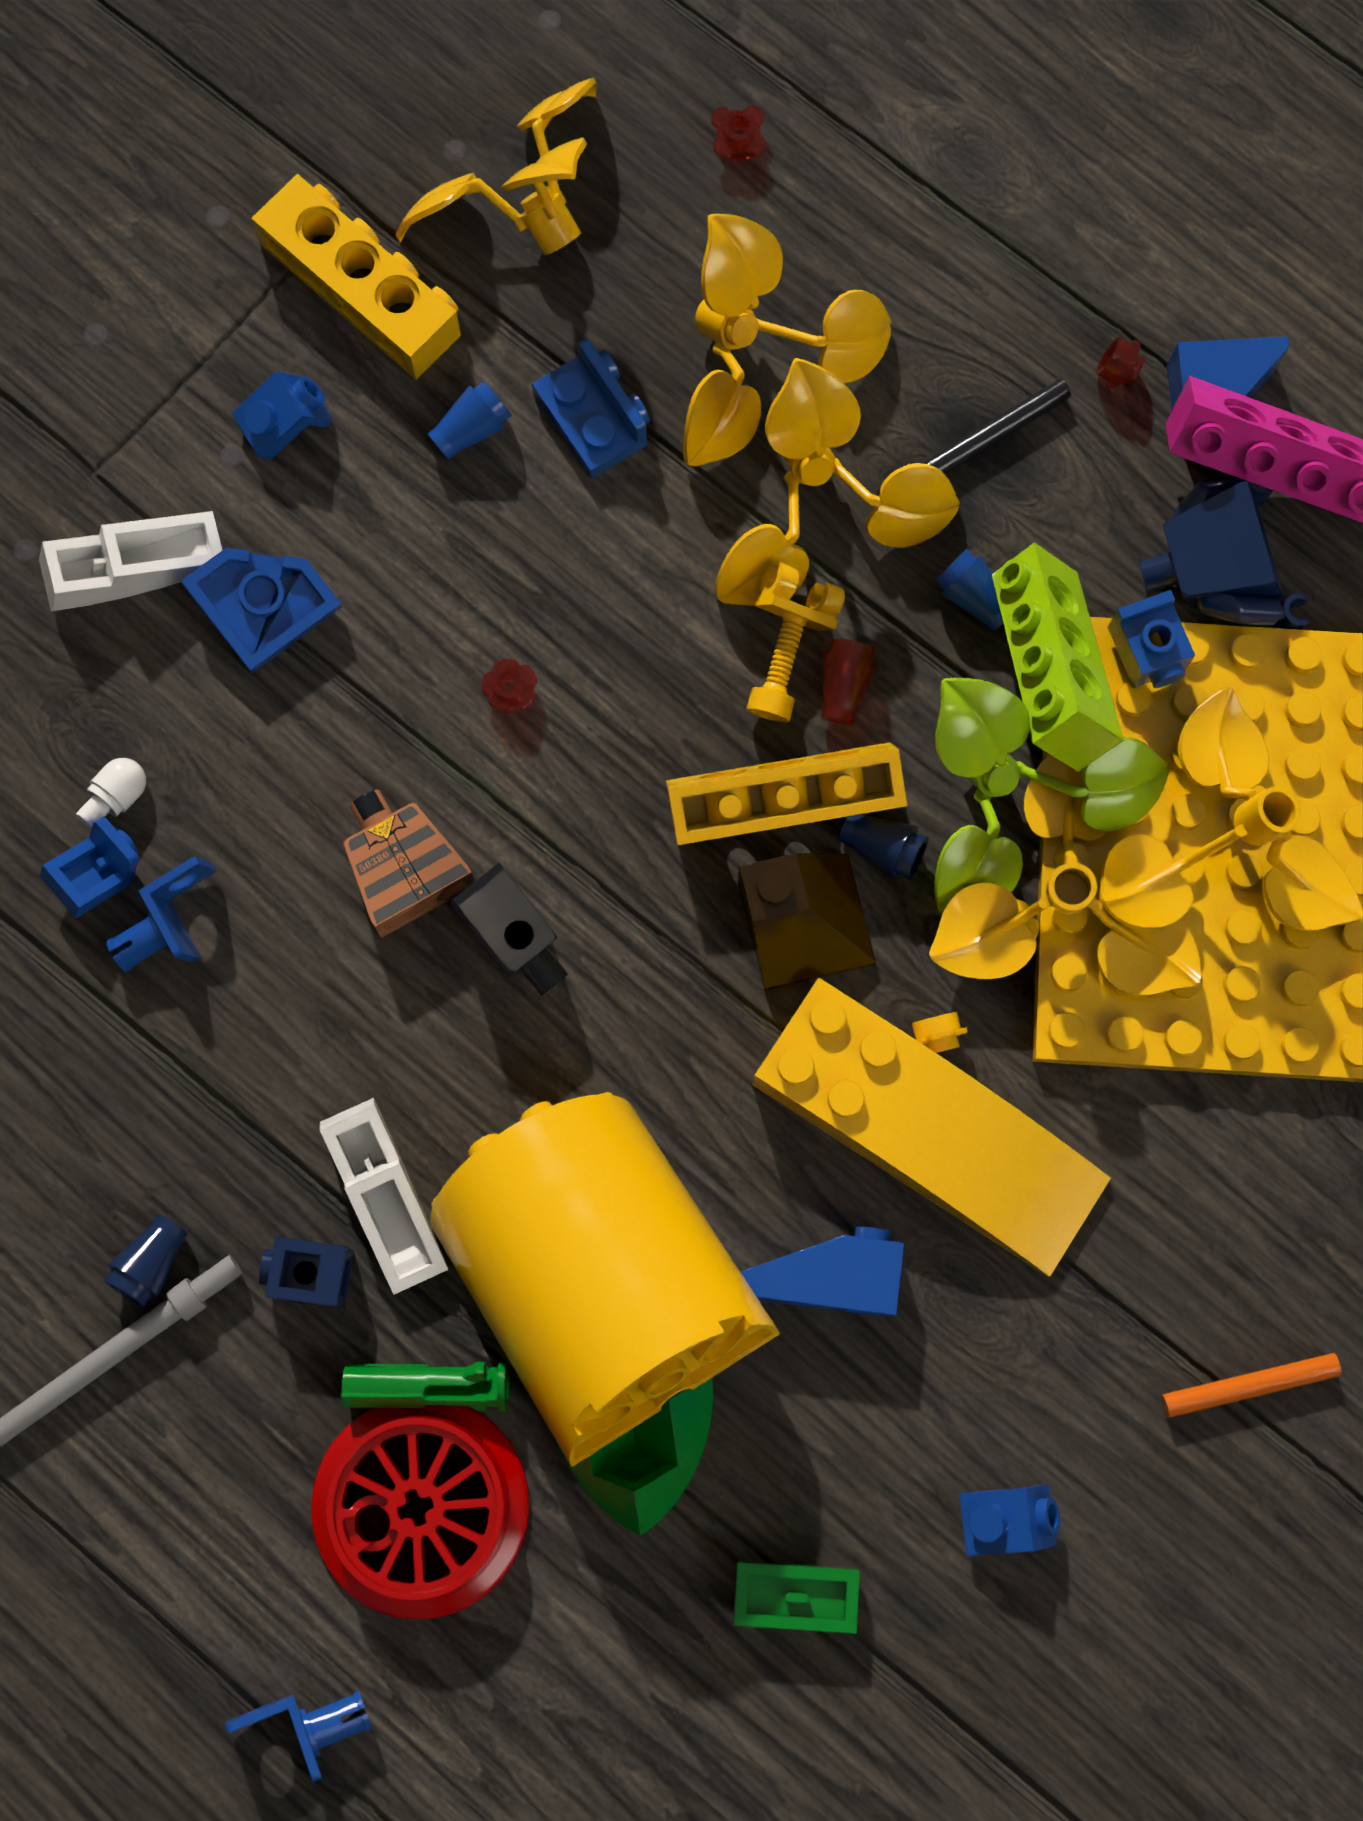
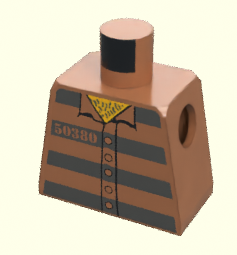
M380 790L365 793L351 803L350 809L362 830L347 838L343 843L368 915L381 938L456 897L475 882L468 865L415 803L408 804L393 813Z

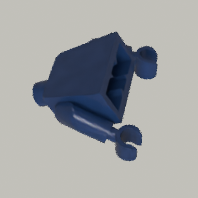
M1230 475L1199 482L1176 507L1173 518L1163 524L1170 552L1139 562L1143 580L1149 593L1179 584L1183 598L1191 608L1198 609L1203 615L1239 624L1275 625L1276 628L1299 630L1309 623L1308 619L1298 620L1294 618L1289 610V607L1298 608L1307 603V598L1304 594H1292L1281 602L1275 598L1283 595V591L1258 508L1265 503L1273 490L1260 488L1254 483Z

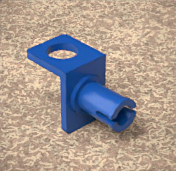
M193 857L139 890L148 908L149 917L118 936L107 940L109 952L118 950L119 953L114 955L113 959L125 972L130 971L135 965L166 946L170 948L172 954L177 959L194 963L201 958L170 900L214 874L217 870L212 862L199 857Z
M359 1690L353 1692L350 1696L309 1713H306L305 1708L298 1710L295 1698L291 1694L225 1721L227 1733H231L288 1709L313 1782L322 1779L315 1759L321 1756L319 1749L362 1731L372 1729L366 1712L341 1721L343 1716L365 1708Z

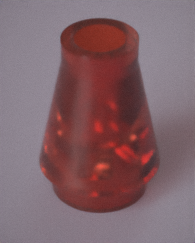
M832 639L830 650L823 652V709L821 719L842 725H854L856 713L878 666V663L874 661L875 647L852 640Z

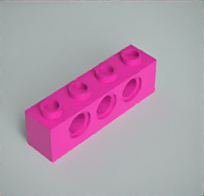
M1189 376L1165 424L1171 454L1363 523V439Z

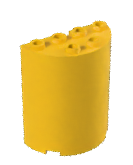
M606 1092L577 1097L555 1105L547 1101L533 1105L522 1114L520 1121L500 1134H488L473 1143L468 1151L470 1157L452 1174L431 1203L430 1222L435 1235L571 1467L661 1411L662 1405L675 1394L686 1389L694 1390L781 1334L632 1105L626 1099L615 1096L612 1093Z

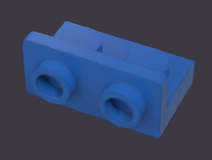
M586 338L577 343L578 356L532 383V390L589 477L593 479L647 446L646 424L650 422V418L635 393L627 396L617 382L620 379V374L608 352L604 349L597 352L590 340Z

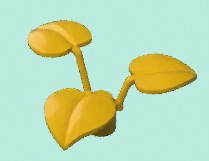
M595 78L581 81L564 91L548 97L534 107L517 125L520 132L532 127L540 155L535 164L521 169L501 186L505 193L521 186L533 184L536 192L520 203L525 211L523 214L515 210L484 181L476 178L474 173H470L443 183L420 198L401 222L396 232L398 241H402L411 224L447 207L461 196L472 193L484 195L515 223L519 232L529 228L544 255L553 253L576 239L581 234V231L565 205L567 201L560 191L557 180H574L576 178L578 159L586 148L587 142L584 137H581L549 151L544 131L553 116L567 110L581 97H596L598 84Z
M708 215V240L701 270V290L704 300L697 308L695 326L701 335L716 342L713 346V353L723 358L732 375L718 369L711 371L702 379L692 396L683 437L684 463L692 467L735 455L751 441L756 433L761 417L760 396L754 388L742 385L745 377L744 371L730 351L731 349L737 350L749 346L755 340L758 331L807 345L822 347L818 366L837 376L843 383L857 381L871 372L882 359L891 336L890 324L892 321L885 306L878 297L864 290L847 291L832 302L823 319L824 336L811 335L756 318L751 309L758 307V296L771 292L779 283L783 268V253L777 238L769 230L752 220L736 215Z
M795 358L781 390L770 406L765 423V434L769 444L774 451L784 457L790 468V471L784 476V480L788 485L789 530L784 536L777 526L762 524L743 534L731 547L720 567L716 578L715 595L718 600L725 604L754 606L757 596L761 595V578L770 563L779 567L781 562L797 569L799 572V582L796 591L802 585L809 569V559L805 550L794 544L800 536L798 491L800 483L809 486H820L826 483L832 474H836L865 503L875 507L866 521V529L869 535L877 542L893 548L915 546L940 533L956 515L960 501L948 477L936 467L922 463L908 464L892 472L882 483L880 496L869 492L842 466L839 459L834 457L830 449L846 444L856 434L861 418L857 399L845 383L828 370L809 361Z
M1233 688L1223 689L1204 701L1190 715L1181 731L1178 741L1179 761L1186 776L1194 785L1201 788H1212L1220 785V791L1224 797L1247 800L1235 812L1234 829L1173 863L1169 848L1156 837L1145 834H1133L1121 839L1108 851L1103 862L1099 895L1103 908L1115 920L1133 928L1152 930L1169 926L1183 917L1193 901L1192 889L1180 872L1234 841L1241 839L1254 846H1263L1272 842L1266 858L1274 868L1264 876L1262 891L1269 910L1283 925L1300 932H1314L1337 925L1352 923L1363 918V909L1354 887L1332 854L1322 844L1312 838L1301 835L1292 836L1290 831L1298 825L1301 818V808L1297 798L1283 787L1273 786L1265 789L1262 785H1258L1266 775L1269 767L1267 745L1257 725L1240 705Z
M1050 754L1036 769L1067 783L1085 786L1082 779V770L1078 772ZM1033 780L1029 781L1024 796V814L1031 831L1042 838L1063 836L1065 864L1056 868L1051 874L1046 885V896L1019 912L1015 896L1006 888L985 882L970 885L958 892L948 903L942 914L936 937L929 952L930 958L934 963L956 975L973 979L1003 978L1023 968L1035 953L1036 938L1031 929L1024 923L1025 921L1051 906L1064 914H1076L1088 908L1106 927L1111 929L1099 942L1097 959L1103 976L1115 988L1133 995H1154L1196 986L1201 979L1198 948L1188 926L1182 918L1169 926L1149 930L1124 925L1107 913L1102 903L1095 898L1097 892L1095 875L1088 867L1078 863L1074 848V837L1084 841H1092L1102 837L1108 831L1092 828L1082 820L1081 807L1084 797H1073Z

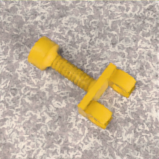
M780 562L779 567L770 563L765 569L760 582L761 595L757 596L754 606L783 617L784 623H782V628H780V634L778 635L780 639H777L778 644L775 646V655H773V660L771 661L772 666L769 667L770 671H768V677L766 678L768 682H765L762 687H752L746 711L764 719L788 723L792 715L795 698L788 695L785 686H788L787 681L790 679V670L793 669V659L796 658L795 654H797V648L799 647L797 643H800L799 638H801V633L803 632L802 627L805 626L815 631L836 630L838 624L836 617L843 607L845 592L843 588L826 582L825 586L815 583L807 596L806 607L793 602L790 598L798 586L799 572L797 569Z

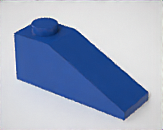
M855 1227V1236L843 1235L740 1272L759 1301L892 1318L896 1316L904 1243L890 1241L891 1231Z

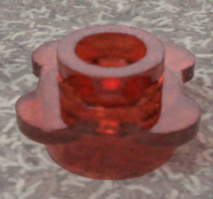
M748 106L745 110L730 111L725 107L716 109L711 116V124L716 128L717 139L713 142L715 154L721 158H728L733 161H743L761 155L766 148V140L761 136L760 125L764 122L763 111L756 106ZM739 128L742 129L744 133L742 135H736L734 134V130Z

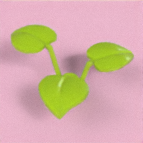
M971 678L942 679L941 706L935 732L937 755L947 770L954 775L965 777L977 788L974 799L981 805L988 828L987 832H985L980 827L974 825L961 827L945 843L937 862L934 887L935 900L940 914H943L950 900L958 892L970 885L984 882L1000 885L1010 892L1016 887L1023 867L1022 853L1019 846L1013 840L1007 837H998L1000 824L990 800L992 797L1010 794L1018 785L1019 777L1028 778L1073 797H1084L1081 807L1082 820L1088 826L1097 830L1115 831L1136 823L1152 809L1166 784L1168 763L1146 743L1135 738L1123 737V742L1083 768L1082 779L1085 786L1067 783L1027 767L1021 761H1016L1008 754L1024 744L1030 729L1028 710L1016 695L999 685L984 680Z

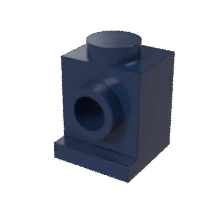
M275 1236L273 1250L265 1249L263 1252L259 1270V1284L267 1286L265 1293L267 1298L345 1309L354 1250L347 1246ZM311 1262L317 1269V1276L312 1283L302 1285L297 1279L298 1268L304 1263Z

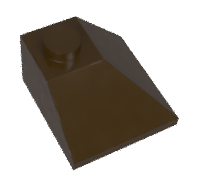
M795 853L739 866L737 883L764 991L876 965L849 854Z

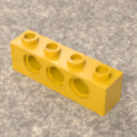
M296 174L251 218L260 245L415 380L461 336L457 316L458 307L454 300L440 287L435 286L431 290L418 278L419 274L416 268L401 253L395 252L391 255L380 246L377 235L363 220L356 218L352 221L340 211L338 201L324 186L317 184L312 187L300 175ZM320 235L332 236L329 241L323 244L310 243ZM358 269L372 270L364 278L355 279L349 277ZM403 302L412 305L409 310L403 313L388 311L397 303Z
M891 742L666 780L677 845L907 806L899 749Z

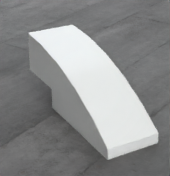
M213 511L106 524L101 525L99 535L44 541L41 546L39 563L52 612L122 599L179 583L190 573L221 552L222 546Z
M375 1099L367 1100L321 1121L320 1132L341 1175L344 1189L393 1295L447 1271L448 1266Z

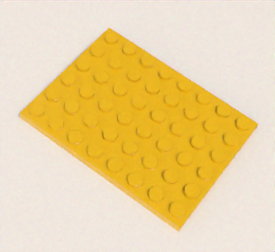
M1090 617L1123 737L1135 738L1146 743L1168 763V777L1158 801L1144 817L1126 828L1108 831L1102 837L1092 841H1084L1074 837V848L1078 863L1088 867L1095 875L1097 881L1095 898L1100 901L1101 872L1108 851L1114 844L1129 835L1145 834L1158 838L1169 848L1173 863L1234 829L1235 812L1247 800L1224 797L1221 794L1220 785L1212 788H1201L1194 785L1183 771L1178 756L1179 737L1190 715L1204 701L1221 690L1231 687L1244 711L1257 725L1267 745L1269 767L1266 775L1258 785H1262L1265 789L1273 786L1283 787L1297 798L1301 808V818L1298 825L1290 831L1292 836L1301 835L1312 838L1322 844L1332 854L1349 878L1363 909V633L1181 622L1195 653V657L1185 669L1186 675L1180 680L1160 688H1154L1151 682L1133 688L1107 628L1112 618ZM1158 633L1148 636L1152 644L1159 647L1163 646ZM1044 750L1042 761L1049 755ZM1063 836L1056 838L1040 837L1038 901L1046 896V885L1051 874L1056 868L1065 864ZM1238 839L1180 872L1193 892L1192 904L1182 919L1188 926L1198 948L1201 964L1200 982L1193 987L1154 995H1133L1111 985L1100 969L1097 959L1098 945L1111 929L1106 927L1088 908L1076 914H1064L1051 906L1037 914L1039 933L1036 939L1032 1062L1363 1082V918L1352 923L1337 925L1314 932H1300L1283 925L1269 910L1262 891L1264 876L1274 868L1266 858L1272 842L1263 846H1254Z

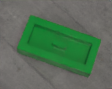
M737 1561L733 1624L734 1626L857 1634L860 1570L854 1568Z

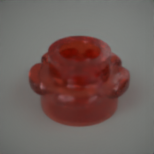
M1118 336L1104 352L1095 374L1107 381V388H1116L1120 383L1129 386L1139 374L1145 357L1139 354L1141 343L1137 339L1129 342L1123 337Z
M504 659L496 662L493 665V670L484 675L482 679V692L484 696L489 697V704L494 710L501 713H516L525 710L533 703L536 697L534 687L537 685V678L535 672L528 665L521 666L514 659ZM511 681L515 684V688L513 690H506L504 688L505 683Z

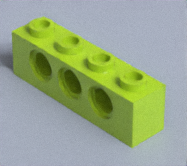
M1034 542L994 572L992 579L1022 701L1029 713V730L1032 742L1037 747L1079 772L1123 742L1124 739L1078 572Z

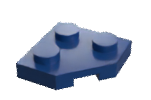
M226 547L181 580L183 587L251 674L342 608L337 597L309 561L304 558L283 556L281 558L253 554L249 550Z

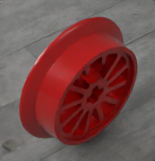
M468 1406L371 1408L362 1413L343 1429L327 1450L317 1471L311 1499V1520L315 1542L323 1562L336 1582L349 1595L368 1608L388 1616L410 1620H426L454 1614L468 1608L490 1593L502 1581L515 1562L524 1542L529 1518L528 1484L518 1454L505 1434L490 1419ZM421 1433L443 1438V1443L425 1479L420 1475L419 1436ZM404 1434L408 1438V1480L403 1477L385 1449L386 1442L389 1439ZM456 1444L472 1458L473 1462L439 1486L435 1481L452 1446ZM372 1451L375 1452L395 1484L394 1490L359 1473L360 1465ZM477 1471L482 1473L488 1491L486 1498L447 1500L445 1493ZM352 1482L376 1493V1495L360 1498L351 1508L348 1506V1496ZM415 1489L420 1498L430 1497L433 1501L434 1508L425 1513L426 1523L421 1525L416 1516L406 1518L403 1512V1506L411 1502L410 1492ZM369 1505H379L389 1516L390 1528L387 1536L382 1540L368 1539L360 1530V1515ZM487 1507L489 1509L488 1523L484 1534H480L447 1517V1510ZM439 1526L477 1544V1550L465 1564H460L439 1533ZM425 1536L430 1538L450 1569L449 1575L434 1581L426 1578ZM408 1537L413 1539L415 1582L394 1578L391 1573ZM392 1544L381 1570L372 1565L363 1555V1551L376 1552Z

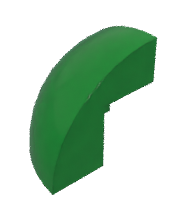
M712 1378L694 1390L686 1389L675 1394L662 1405L661 1411L571 1467L559 1446L569 1468L589 1496L611 1518L628 1530L640 1536L650 1530L671 1510L689 1484L698 1466L708 1437L713 1407Z

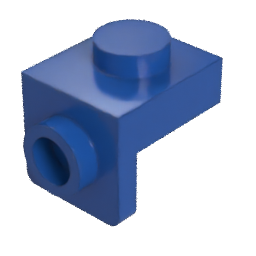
M274 372L232 412L233 417L258 458L265 459L275 457L308 425L325 428L333 421L332 416L323 404L325 396L314 381L305 376Z
M102 817L93 823L88 839L42 865L39 877L76 919L129 887L132 883L139 857L131 838L124 831L116 830L105 817Z
M1048 1484L959 1494L967 1556L1033 1552L1056 1546V1535L1060 1529V1512L1057 1502L1054 1498H1051Z

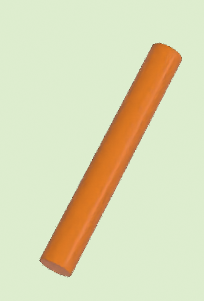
M1330 1353L1162 1394V1406L1167 1418L1339 1377L1342 1373L1341 1366L1336 1354Z

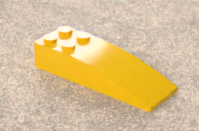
M819 977L754 1075L752 1083L754 1087L1047 1277L1052 1275L1111 1177L1059 1138L970 1075Z

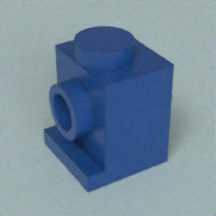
M1171 590L1117 609L1107 627L1133 688L1150 682L1154 688L1172 684L1186 675L1185 669L1195 657V653L1173 605L1175 598ZM1158 633L1163 646H1155L1151 643L1148 636Z

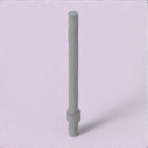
M228 1255L193 1281L185 1278L166 1292L168 1299L0 1418V1447L181 1318L188 1321L207 1307L205 1302L207 1299L243 1274L234 1258Z

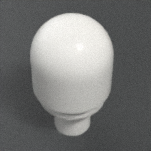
M117 758L108 762L90 781L91 785L86 791L91 798L75 814L76 817L84 825L92 829L93 823L105 817L108 813L115 817L121 812L125 813L145 789L146 775L143 768L129 758Z

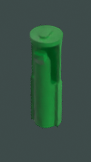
M476 1362L467 1367L428 1366V1364H347L343 1370L342 1408L468 1406L477 1411H486L488 1406L497 1407L498 1412H506L508 1399H510V1375L507 1362H499L498 1367L491 1368L485 1367V1362Z

